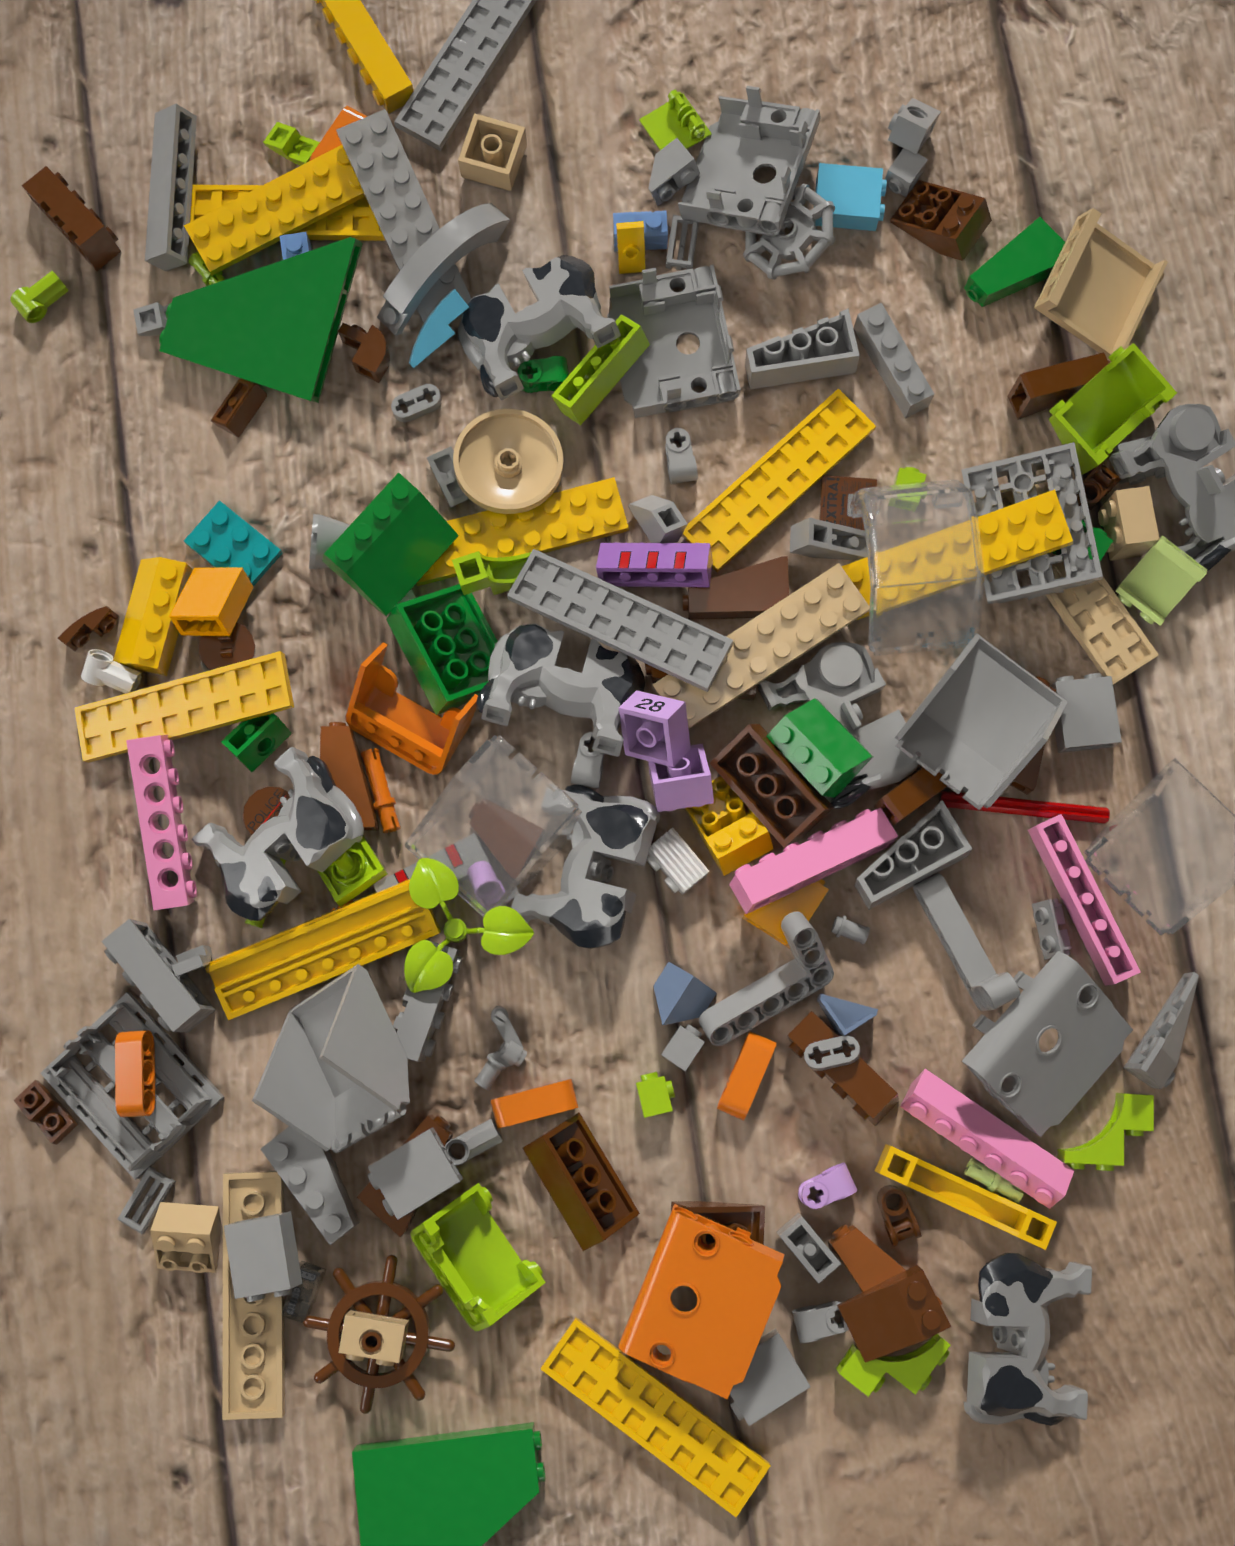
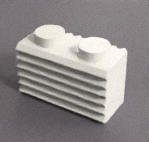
M671 828L650 846L649 856L647 857L648 863L655 871L661 869L667 876L664 881L674 893L679 890L683 895L709 874L706 866L674 828Z

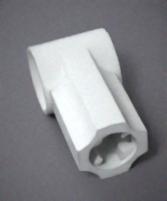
M98 649L89 650L81 674V678L85 682L96 686L107 685L125 694L136 691L142 678L140 672L113 661V656L105 651Z

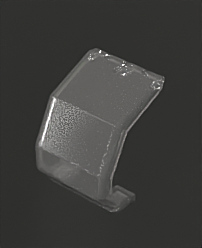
M958 480L870 487L856 491L852 497L850 510L852 518L862 517L865 528L871 585L869 649L873 652L874 656L894 654L895 650H898V653L901 654L921 652L922 648H925L926 651L949 649L950 645H953V648L966 647L976 633L980 634L985 577L978 514L972 492Z

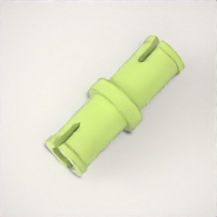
M973 1157L970 1159L966 1166L968 1169L964 1170V1175L984 1184L990 1192L996 1191L1017 1204L1020 1202L1024 1195L1022 1192L1024 1191L1012 1185L1008 1180Z

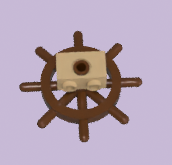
M389 1255L386 1258L382 1280L367 1282L356 1288L345 1271L340 1267L336 1268L333 1271V1277L345 1293V1296L334 1308L330 1319L316 1316H306L303 1319V1325L306 1328L327 1331V1345L332 1359L330 1363L315 1373L314 1381L321 1384L339 1371L351 1382L363 1386L360 1411L363 1414H368L372 1409L375 1388L390 1387L402 1381L417 1401L423 1400L426 1395L425 1391L413 1372L423 1360L427 1348L451 1352L455 1348L453 1340L430 1336L429 1319L424 1308L442 1295L443 1287L440 1284H436L417 1297L408 1288L395 1283L398 1263L395 1255ZM380 1295L376 1314L372 1313L363 1298ZM392 1297L401 1302L405 1307L392 1317H388ZM353 1305V1307L355 1308L356 1311L350 1310V1311L348 1312V1310L350 1309V1307ZM413 1317L415 1322L416 1334L407 1332L409 1326L408 1319ZM405 1345L415 1346L410 1358L405 1362L403 1359ZM364 1357L368 1358L367 1369L364 1370L358 1367L353 1361H364ZM379 1365L393 1366L395 1370L378 1373Z

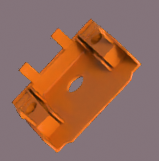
M674 1204L618 1344L619 1349L639 1361L728 1400L733 1385L744 1381L782 1285L777 1275L785 1254L750 1239L751 1233L737 1227L736 1231ZM710 1234L714 1237L715 1243L713 1245L705 1244L701 1240V1235ZM678 1286H687L693 1289L697 1295V1305L695 1308L686 1312L675 1308L671 1301L673 1290ZM665 1345L670 1349L671 1353L667 1355L662 1354L657 1349V1346Z

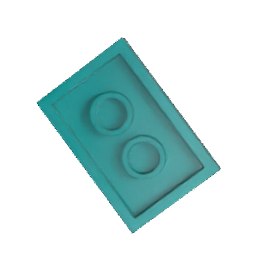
M220 500L184 540L186 545L215 568L243 567L253 587L283 554L281 549Z

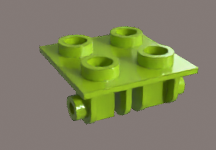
M672 90L668 94L669 102L639 119L659 150H662L676 138L686 149H689L712 135L682 92H677V90Z

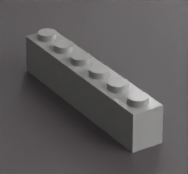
M178 104L156 112L154 120L145 261L164 271L185 265L188 260L189 235L184 225L190 223L197 116Z

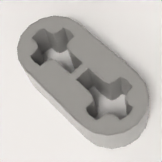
M425 384L395 397L392 401L391 409L398 421L406 423L437 410L441 405L442 399L436 386ZM427 393L433 396V401L430 403L425 400V394ZM401 404H405L408 407L407 413H403L400 408Z
M851 1036L826 1039L809 1044L805 1049L804 1059L807 1065L816 1071L840 1067L856 1062L860 1056V1046L858 1041ZM848 1042L850 1047L855 1046V1050L851 1051L850 1057H845L844 1053L834 1054V1051L843 1048V1043ZM815 1049H819L821 1053H831L830 1056L823 1057L820 1064H817L813 1059L810 1060V1056L814 1055Z

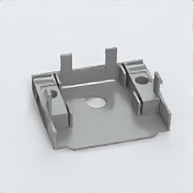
M747 86L748 100L719 96L721 116L718 122L710 125L709 130L712 135L705 138L696 161L700 174L687 185L682 202H678L681 217L684 220L775 236L780 233L821 120L820 110L816 109L814 111L810 108L800 109L797 106L764 102L761 100V89L759 87ZM764 166L774 168L776 176L771 182L761 184L754 180V173L759 168Z
M714 265L656 275V268L642 270V280L609 286L612 309L608 313L607 318H613L616 321L621 314L642 327L650 343L649 347L620 379L624 401L633 406L635 418L727 402L739 397L741 389L732 353L734 346L732 337L729 336L721 302L723 301L721 287L717 283ZM675 287H680L683 289V291L674 292L672 291V289ZM692 334L698 338L700 346L695 353L683 354L677 349L676 342L681 335ZM696 386H701L705 391L697 393L692 389Z
M1057 951L1034 979L1022 971L1015 975L1013 979L1018 988L1023 990L1021 995L1016 998L996 1022L991 1021L982 1014L972 1026L985 1035L962 1060L968 1069L982 1082L986 1091L994 1099L997 1098L1026 1128L1040 1137L1050 1126L1059 1125L1123 1051L1124 1040L1133 1031L1130 1025L1114 1008L1113 1003L1074 959L1060 951ZM1048 1029H1056L1058 1032L1057 1044L1050 1051L1042 1052L1039 1048L1041 1035Z

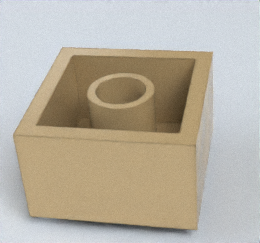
M474 113L458 159L461 177L512 191L527 147L525 127Z
M1149 486L1116 490L1098 512L1100 526H1103L1108 537L1114 540L1107 550L1110 561L1141 557L1160 540Z

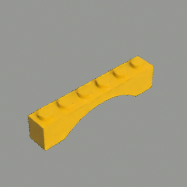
M885 1144L874 1170L881 1175L1044 1250L1048 1246L1057 1223L1052 1219L888 1144Z

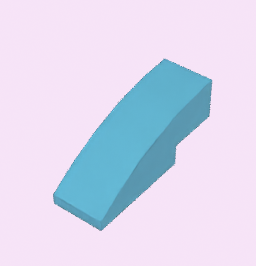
M456 289L450 291L439 302L422 326L409 359V364L413 368L455 334L448 324L469 308Z

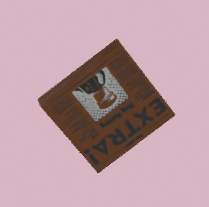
M823 475L821 478L819 520L874 533L877 479Z

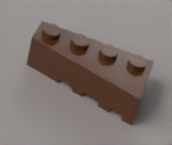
M45 166L25 182L22 187L31 200L96 271L100 270L121 252L115 243L119 239L108 226L105 227L101 223L102 220L92 208L88 209L84 205V200L75 190L71 192L67 188L69 184L59 172L54 174Z
M812 1011L787 1035L791 1042L789 1048L799 1058L804 1056L805 1049L809 1044L839 1037ZM843 1043V1048L834 1051V1054L844 1053L845 1057H850L853 1050L846 1043ZM815 1049L814 1055L810 1056V1060L813 1059L817 1064L822 1063V1058L830 1056L831 1053H821L819 1049ZM861 1057L852 1064L822 1071L813 1070L821 1079L826 1077L833 1084L831 1089L841 1099L847 1098L854 1105L852 1109L864 1121L868 1119L874 1126L899 1102L898 1093Z

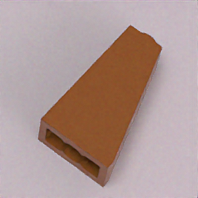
M330 722L329 726H321L320 759L326 763L336 787L353 802L362 818L364 831H379V823L373 807L354 731L343 722Z
M845 1224L832 1233L834 1238L829 1240V1243L862 1292L905 1271L901 1265L854 1225L848 1227ZM937 1297V1299H938L940 1305H942L943 1303H942L941 1300Z

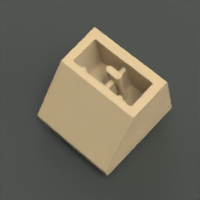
M160 1202L150 1230L157 1269L216 1273L222 1226L219 1206Z

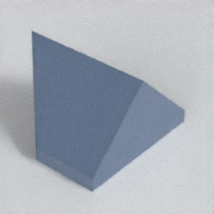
M670 962L667 963L653 985L662 1025L699 1018L716 995L714 990L699 979Z
M819 994L817 1002L838 1036H845L876 1016L878 1011L875 1008L824 994Z

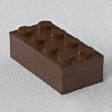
M748 724L710 762V765L783 848H786L788 845L802 839L834 806L816 790L766 737L768 733L760 724Z

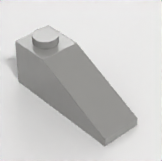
M808 518L791 526L790 553L812 558L860 560L877 554L878 534Z

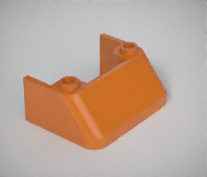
M383 642L360 665L346 713V722L353 731L423 771L433 775L439 774L448 764L470 727L477 707L478 695L475 694L462 710L449 708L443 717L436 715L396 692L398 687L396 675L382 665L388 644Z

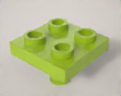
M364 835L359 843L355 842L323 872L318 871L335 902L340 907L388 875Z

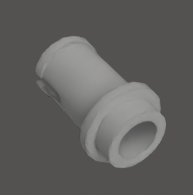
M843 915L842 918L839 916L835 918L831 932L835 933L838 938L841 935L864 945L868 938L870 927L849 921Z

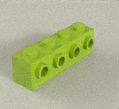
M622 314L615 321L621 336L599 348L594 345L551 395L562 414L579 425L583 424L650 345L642 327Z

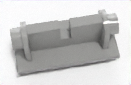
M1058 899L1033 903V916L1037 925L1044 960L1051 959L1057 951L1070 955L1069 949H1072V946L1070 945L1067 929L1058 930V925L1066 924L1062 904L1058 903Z

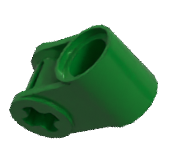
M552 356L521 363L518 367V376L524 387L522 391L526 393L556 391L569 376L567 358L564 356ZM530 374V375H532L533 378H532V379H528V376H527V375Z

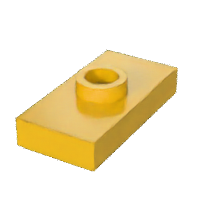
M643 221L616 223L619 274L637 273L646 270Z

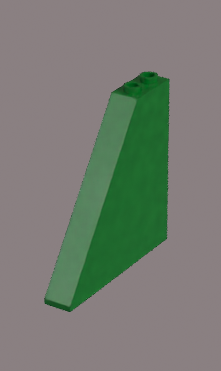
M349 237L173 297L172 303L168 305L166 310L167 322L165 330L161 332L159 337V351L319 403L363 243Z
M534 1422L356 1445L352 1451L360 1546L484 1545L540 1492L541 1482L546 1481L544 1462H538L537 1451L542 1450L541 1432L535 1431Z

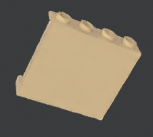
M1092 208L1077 217L1034 308L1097 352H1104L1106 358L1109 359L1108 357L1120 346L1125 350L1132 344L1131 339L1143 322L1142 316L1154 299L1153 293L1155 288L1164 278L1165 273L1163 271L1168 261L1163 260L1157 264L1149 261L1100 226L1097 222L1101 213Z

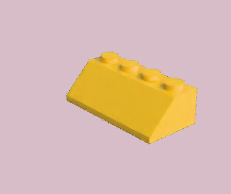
M162 557L141 559L113 661L131 669L167 676L179 634L169 615L193 571L186 562Z

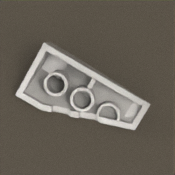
M1195 972L1184 973L1123 1067L1151 1088L1162 1089L1163 1086L1167 1087L1175 1077L1173 1071L1178 1064L1199 977Z

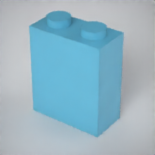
M819 163L815 192L826 201L833 202L835 206L833 228L876 231L878 221H883L885 204H880L881 196L885 197L887 180L882 179L883 168ZM822 217L815 220V226H822Z

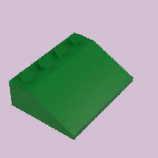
M398 472L323 554L322 562L387 617L395 605L406 596L459 535L425 496Z
M460 584L396 604L386 620L435 714L444 713L449 708L460 707L469 702L475 694L479 695L482 688L488 682L490 657L498 641L473 594L464 595Z

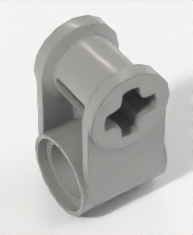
M682 428L670 430L666 436L665 444L670 484L698 480L696 460L693 456L688 432ZM674 441H679V444L682 446L677 448Z
M588 732L580 739L577 757L572 770L571 783L599 789L605 753L595 750L593 753L589 752L588 747L585 745L591 744L592 740L595 739L592 735L593 732Z
M831 1301L793 1310L792 1314L799 1342H813L827 1336L848 1331L849 1329L843 1317H840V1323H836L831 1319L835 1317L834 1311L839 1310L837 1305L842 1302Z

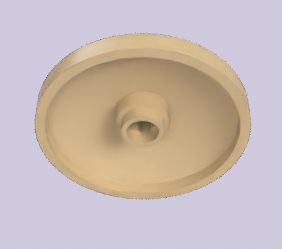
M498 409L478 416L463 429L454 448V473L462 491L478 506L502 514L522 513L541 505L557 488L563 470L562 447L555 432L539 417L517 409Z

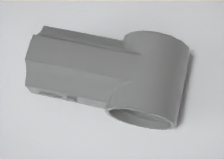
M491 1118L451 1139L446 1143L445 1148L454 1164L460 1165L503 1142V1139ZM454 1143H461L465 1147L466 1152L463 1158L457 1159L451 1154V1147Z

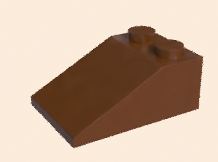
M671 1201V1211L674 1204H676L678 1207L685 1208L694 1214H699L736 1231L737 1227L751 1233L750 1239L764 1245V1205ZM710 1234L701 1235V1240L705 1244L713 1245L715 1243L714 1237Z
M918 1265L837 1305L865 1363L925 1341L951 1327L923 1269Z

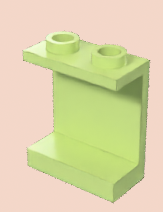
M1163 535L1116 589V592L1119 593L1117 597L1122 603L1128 607L1134 605L1142 611L1139 615L1145 621L1152 625L1156 622L1160 626L1164 622L1165 617L1196 582H1200L1207 574L1205 567Z

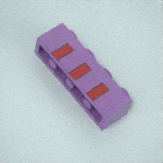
M600 543L596 571L599 579L614 586L710 587L713 565L710 543Z

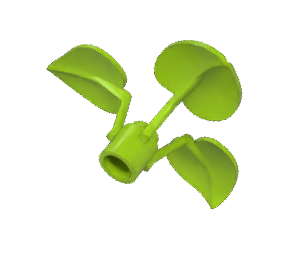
M421 858L418 860L410 879V896L418 906L425 909L435 908L440 903L448 921L444 926L446 939L437 948L432 942L422 940L413 945L409 950L404 965L407 986L412 993L436 989L444 985L452 976L453 961L449 954L441 950L450 942H462L467 937V934L484 933L481 939L483 949L494 955H506L526 945L534 935L533 929L516 910L507 906H497L489 910L483 918L484 928H467L462 920L453 919L445 901L452 900L458 895L459 884L455 874L449 867L437 860Z

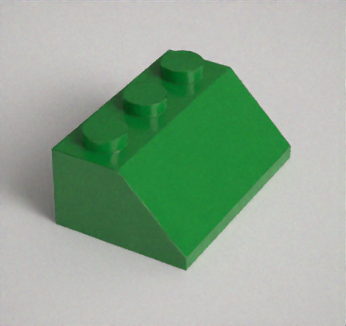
M816 698L786 714L766 736L821 795L835 798L873 758L871 753Z

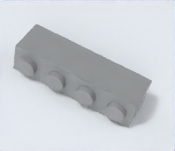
M877 304L859 313L853 329L903 416L907 418L929 407L934 392L883 304Z

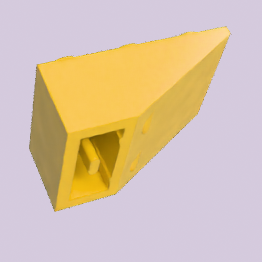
M720 776L712 780L714 803L705 804L701 807H687L685 810L712 858L725 876L774 848L766 827Z

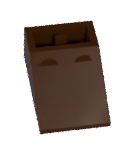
M922 180L917 181L890 219L893 225L939 254L961 261L965 259L992 221L986 198Z

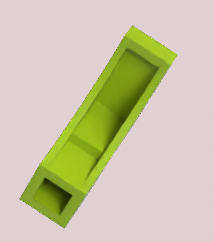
M478 551L453 559L452 562L463 594H470L491 587L493 596L509 591L531 552L511 557L493 558L484 556Z
M1116 1093L1113 1112L1101 1132L1080 1146L1057 1149V1159L1066 1163L1072 1169H1085V1164H1096V1170L1114 1171V1165L1124 1166V1130L1125 1135L1144 1136V1131H1154V1095Z
M936 1334L924 1345L912 1352L898 1356H882L866 1363L858 1347L852 1344L837 1365L836 1370L868 1397L872 1391L876 1393L885 1382L884 1374L886 1372L916 1395L919 1390L923 1391L929 1385L932 1379L930 1374L936 1365L941 1366L950 1353L948 1350L950 1344L939 1334Z

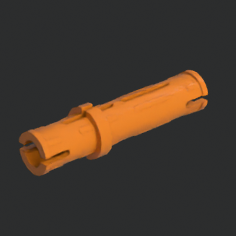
M374 748L373 752L372 749L361 752V756L375 800L373 807L374 810L378 811L383 833L397 831L401 829V826L399 825L394 807L396 801L394 797H391L378 748Z

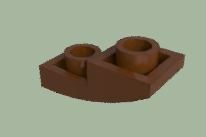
M108 606L96 609L74 622L58 639L73 651H76L88 642L92 631L100 637L110 632L116 625V620L119 616Z
M34 1080L14 1099V1102L27 1119L38 1125L51 1144H59L78 1125L67 1109L38 1080Z

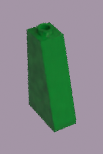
M1041 217L1037 218L969 276L964 287L968 297L972 301L977 302L981 307H984L1047 279L1065 241Z

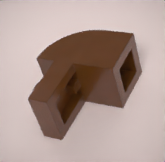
M343 322L338 333L342 343L357 350L352 359L355 371L380 383L390 363V353L383 334L374 325H371L369 331L366 332L358 325L353 324L350 326Z

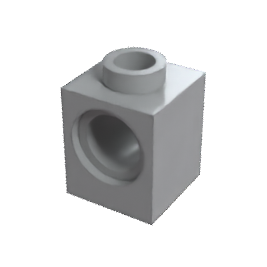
M903 148L888 169L885 179L887 180L888 188L896 194L907 197L922 176L928 159Z
M689 1024L686 1028L679 1026L661 1055L686 1071L705 1043L700 1039L702 1033Z

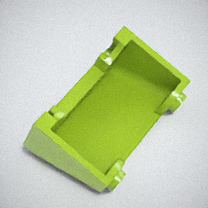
M1134 343L1125 350L1122 346L1116 349L1108 357L1111 361L1066 403L1061 400L1049 410L1052 416L1048 420L1061 444L1075 443L1081 475L1100 465L1108 457V454L1113 451L1112 449L1147 417L1151 416L1161 404L1167 403L1177 394L1175 389Z
M479 1183L410 1232L412 1241L463 1319L474 1331L490 1327L546 1283L542 1278L543 1272L539 1265L534 1261H521L489 1213L492 1209L491 1202L493 1198L490 1192L485 1187H481Z

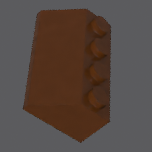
M580 1112L522 1148L583 1251L603 1242L640 1214Z

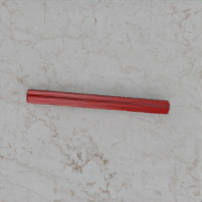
M943 791L940 795V802L943 800L947 808L1053 818L1062 814L1064 820L1102 824L1107 823L1110 818V810L1105 807L998 797L991 807L986 808L983 806L978 810L963 798L966 793L957 794L956 792Z

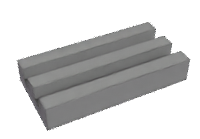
M673 215L666 268L676 267V270H682V268L692 269L699 222L684 220L679 215ZM679 222L683 224L678 259L675 260L672 258L677 224ZM688 224H693L688 261H683Z
M148 1167L117 1220L140 1234H144L154 1219L160 1202H164L176 1181L167 1178L163 1173L157 1172L155 1168ZM152 1177L156 1180L131 1220L128 1218L130 1212ZM161 1183L165 1184L141 1225H139L138 1221Z

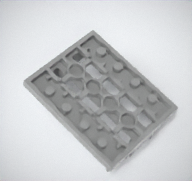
M1074 442L962 469L971 519L1002 509L1003 503L1000 490L1001 492L1013 490L1015 503L1037 496L1035 484L1046 482L1047 479L1049 491L1054 489L1056 491L1073 539V545L1061 548V555L1050 557L1049 553L1027 560L1026 563L1017 564L1016 567L1013 565L991 573L992 582H989L988 574L982 576L988 604L1004 603L1027 597L1029 601L1041 595L1064 593L1063 589L1082 586L1103 579ZM1071 467L1074 468L1076 479L1072 477ZM1045 469L1044 475L1036 476L1035 471ZM1007 476L1008 483L1000 485L999 488L998 478ZM972 491H975L976 503H974ZM1078 493L1080 496L1081 506H1078L1076 494ZM1082 520H1085L1086 533L1083 530ZM1087 547H1090L1093 558L1092 560H1090ZM1064 561L1066 577L1055 580L1051 564ZM1029 569L1032 585L1020 587L1017 572Z
M128 992L91 1026H85L76 1033L78 1035L76 1039L68 1040L63 1046L65 1050L40 1073L134 1180L139 1179L147 1171L148 1167L154 1165L224 1098L220 1091L137 999ZM139 1012V1014H140V1015L144 1018V1020L147 1021V1022L144 1024L143 1019H142V1018H139V1017L136 1015V1013ZM108 1023L118 1033L141 1030L152 1032L155 1042V1075L157 1076L155 1088L163 1083L176 1097L169 1106H166L155 1093V1109L152 1115L144 1116L150 1124L143 1130L139 1128L131 1117H120L117 1114L115 1100L109 1094L115 1088V1040L110 1043L100 1032ZM156 1033H158V1035L163 1039V1041L166 1042L164 1045L162 1040L158 1039L155 1036ZM80 1049H82L79 1052L80 1054H89L93 1059L86 1067L75 1055ZM177 1054L181 1061L177 1060L174 1055ZM97 1065L112 1080L105 1088L90 1073ZM196 1075L200 1082L196 1081L193 1076ZM182 1104L187 1111L178 1119L174 1115L173 1110ZM154 1128L159 1133L158 1137L161 1139L158 1143H153L145 1136Z

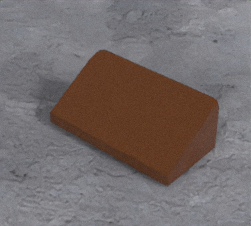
M239 378L212 417L211 422L230 434L240 437L267 398V393L257 383Z

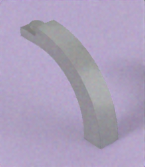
M487 203L471 208L445 224L413 254L397 274L383 296L386 302L379 312L377 319L395 335L402 334L419 303L437 280L469 252L482 245L497 242L510 219L492 203Z

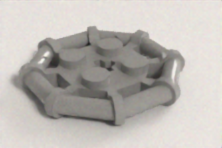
M802 184L795 189L792 197L794 202L790 203L791 205L788 208L778 235L762 234L761 241L756 242V233L745 231V251L743 256L747 262H752L765 272L769 279L775 280L778 276L811 271L810 267L829 245L834 244L833 212L835 206L832 201H826L811 190L808 184ZM806 201H809L815 207L812 210H808L803 205ZM821 217L822 231L817 230L815 226V220ZM792 226H794L792 229L793 231L790 234L785 235L783 230L786 227L790 229ZM813 240L817 241V244L811 249V251L806 256H804V250L811 244ZM765 250L772 254L770 262L760 255ZM797 258L798 260L796 262L781 264L782 259L793 260Z

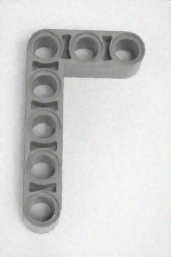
M936 873L913 885L918 901L977 1008L980 1011L995 1010L1021 995L1020 990L1013 977L1008 972L996 974L944 877L940 873Z
M801 912L789 913L781 923V929L795 959L713 1005L700 1015L699 1024L713 1045L722 1046L820 990L832 981L834 971L818 933Z

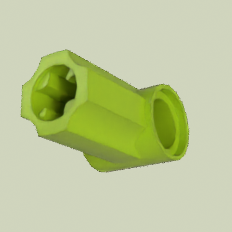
M51 271L30 288L21 287L12 294L10 301L28 323H36L45 317L47 307L69 290L60 278Z

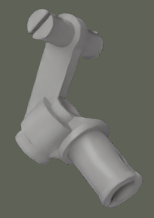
M496 1006L492 1010L491 1019L498 1028L504 1042L499 1051L488 1054V1061L474 1080L486 1090L491 1089L502 1069L506 1070L507 1067L512 1065L519 1067L527 1055V1051L523 1049L524 1047L508 1018L507 1010L501 1006Z

